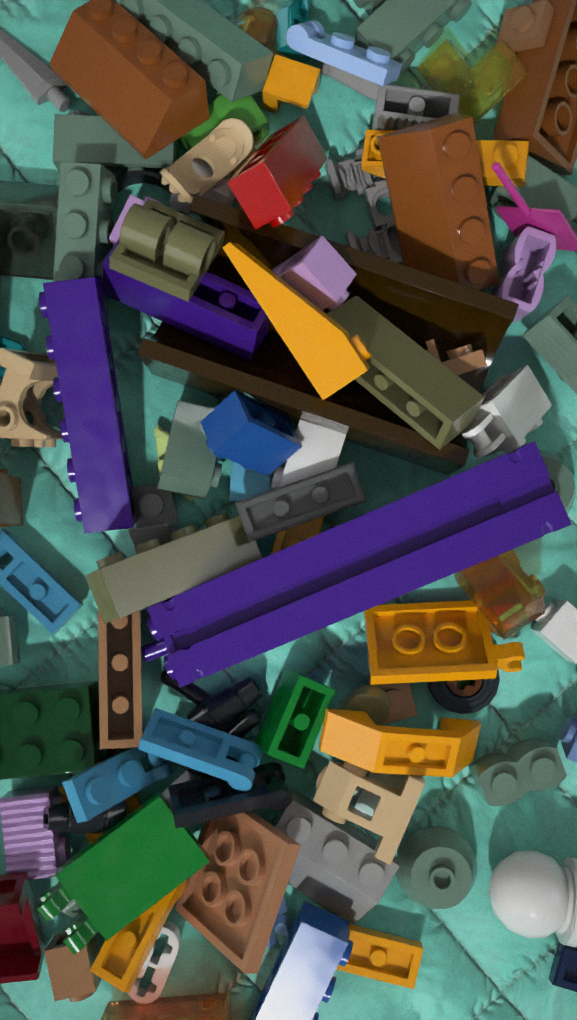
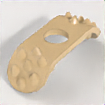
M231 118L222 121L207 137L172 165L161 170V183L163 185L170 184L169 191L173 194L179 193V202L187 201L191 205L194 195L201 197L205 195L250 154L254 145L253 131L248 124L240 119ZM192 160H205L212 168V176L206 178L198 175L193 169Z

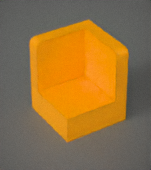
M275 54L262 90L263 109L278 114L282 101L301 108H308L312 95L318 92L321 69Z

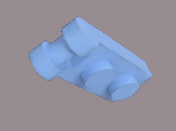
M317 20L293 25L286 34L287 44L291 49L380 86H385L398 80L402 63L390 59V52L378 47L364 49L354 45L355 39L343 33L334 32L332 35L324 32L322 24Z

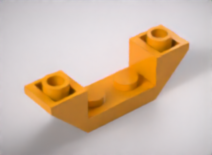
M326 708L318 748L321 752L373 773L452 778L473 762L481 723L478 720L441 717L439 730L376 725L365 711Z

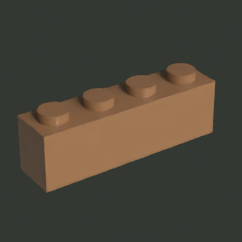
M98 609L100 749L139 747L142 737L140 610L104 624Z

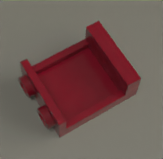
M27 872L0 875V984L37 980L42 968L46 943Z

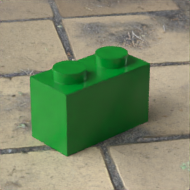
M285 667L254 743L258 744L267 755L304 769L324 721L326 708L329 709L336 690Z

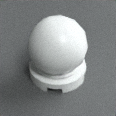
M534 850L515 851L501 860L492 871L488 893L495 916L509 931L523 937L546 938L556 932L561 944L577 947V858L567 857L560 866L550 856Z

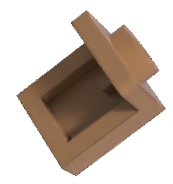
M541 0L505 10L501 28L498 32L496 47L513 65L517 52L545 46L555 8L548 0Z

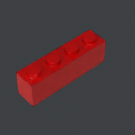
M303 115L272 133L227 183L255 230L267 223H270L272 228L294 215L292 209L303 202L302 195L313 187L311 182L321 175L319 170L327 160V156Z

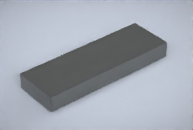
M350 462L235 504L250 543L366 502L367 500L354 464Z

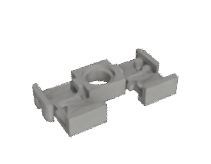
M363 148L356 151L355 161L350 159L333 164L332 159L326 160L325 170L334 201L345 199L346 193L354 191L361 195L365 189L364 198L373 229L369 230L367 236H359L358 238L356 234H353L352 230L347 231L345 236L347 246L384 259L388 258L387 260L399 264L403 263L397 231H390L393 228L396 229L393 215H382L376 208L378 200L386 197L389 198L386 178L362 171Z

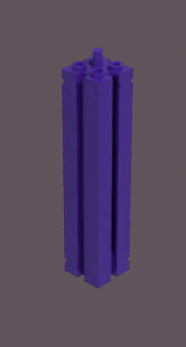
M534 441L148 607L147 610L150 615L147 618L148 627L152 636L157 641L142 646L141 653L146 662L164 656V665L167 673L172 679L177 680L179 687H183L202 677L212 675L572 524L558 492L554 490L548 476L547 467Z

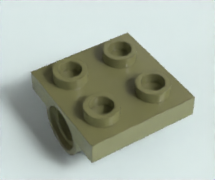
M147 199L143 206L135 203L128 210L121 226L119 243L109 257V268L189 302L222 247L225 231Z

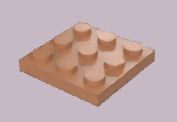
M248 811L204 822L198 842L208 853L210 862L187 879L186 887L177 901L175 910L244 974H254L259 971L301 845L253 811Z

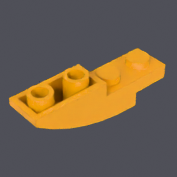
M366 130L361 161L362 171L385 178L377 136L397 130ZM476 140L484 189L485 186H504L492 169V165L495 162L501 164L515 187L525 186L529 141Z

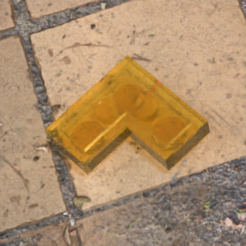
M446 39L417 69L432 90L459 94L457 113L472 116L474 125L529 74L506 41L500 40L472 68L453 42Z

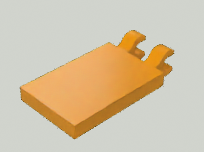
M484 599L384 604L364 611L371 685L496 679L498 668L505 672L522 671L521 660H525L523 644L521 642H509L493 645L491 633L500 637L515 635L514 624H517L518 620L514 607L487 610Z

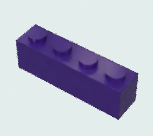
M118 239L102 262L104 295L250 362L253 360L268 333L270 319L251 291L206 272L190 301H184L110 269L109 257L118 245Z

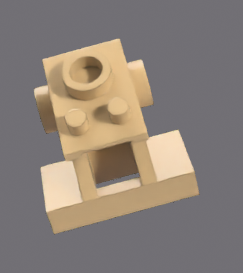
M0 348V366L6 368L0 385V438H11V446L44 448L45 440L46 447H56V439H62L61 431L54 429L46 423L45 413L41 409L42 398L46 390L53 386L54 377H58L56 360H50L46 353ZM31 413L34 417L32 425L29 422V416Z
M330 761L317 778L316 788L318 790L313 801L324 807L322 814L328 819L340 824H345L346 820L380 835L375 847L374 858L391 865L425 786L424 777L406 775L401 789H397L366 776L368 770L346 761ZM357 786L380 796L373 816L365 814L349 805Z

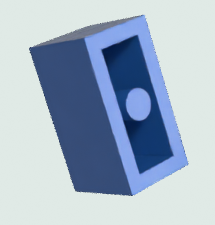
M236 390L201 421L207 437V447L216 457L226 458L240 464L247 470L252 469L267 476L302 447L288 416Z

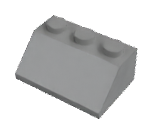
M292 788L290 790L292 795L291 804L285 809L278 810L270 823L301 845L288 884L350 923L355 924L379 903L400 867L397 856L395 854L391 865L374 858L377 840L348 822L340 824L328 819L322 814V806Z

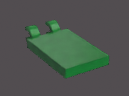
M159 791L58 867L55 877L59 880V883L40 896L42 903L37 906V909L48 922L56 917L74 899L85 915L75 920L65 929L68 936L64 938L63 942L73 954H76L90 942L97 932H100L106 941L209 863V855L187 826L175 828L172 806Z

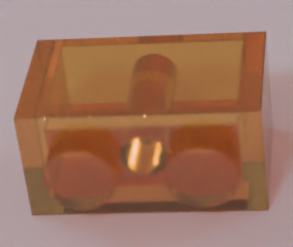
M513 550L454 573L456 582L504 640L545 614V588L535 575L530 574L528 576L522 570L520 561Z

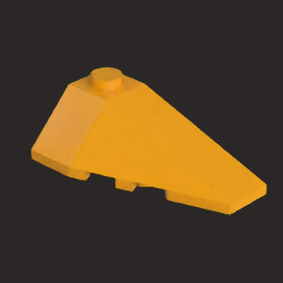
M229 242L222 247L322 400L370 369L371 366L367 359L372 357L371 352L358 334L351 337L345 328L239 244Z

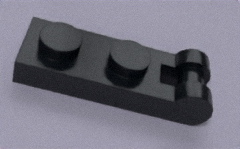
M271 762L253 768L255 778L251 789L247 791L236 790L226 780L214 776L168 786L175 828L265 807H270L273 810L287 808L292 802V795L289 786L284 783L286 777L282 766L279 763Z

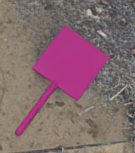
M495 162L492 165L493 171L518 206H497L496 209L514 236L517 237L526 227L530 226L555 235L556 250L577 251V236L561 210L529 208L501 164Z

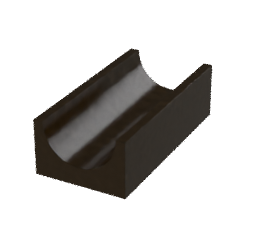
M194 195L189 209L190 217L225 231L222 247L229 242L239 244L270 270H273L319 238V236L284 224L272 228L270 223H267L255 230L244 211L198 195ZM326 239L357 274L347 287V291L350 294L343 303L357 295L425 350H427L425 341L434 338L441 362L449 359L447 351L471 344L473 351L482 349L487 366L457 375L476 391L481 392L496 351L515 318L519 306L518 303ZM221 247L207 272L250 291ZM327 307L323 310V312L327 314L330 312V310ZM163 321L150 339L143 338L138 352L139 357L153 375L223 399L236 390L288 416L293 423L298 424L299 420H304L346 434V441L445 475H450L464 467L470 449H467L468 439H464L461 433L439 450L356 380L351 381L322 400L271 321L268 333L251 362Z

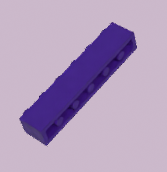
M101 277L43 283L44 292L39 293V306L43 318H49L51 335L46 336V347L49 359L56 360L58 377L53 379V388L57 402H63L65 418L60 420V430L64 443L69 442L72 458L67 459V472L70 482H76L78 498H74L75 518L77 522H83L84 534L133 528L136 523L131 492L133 482Z

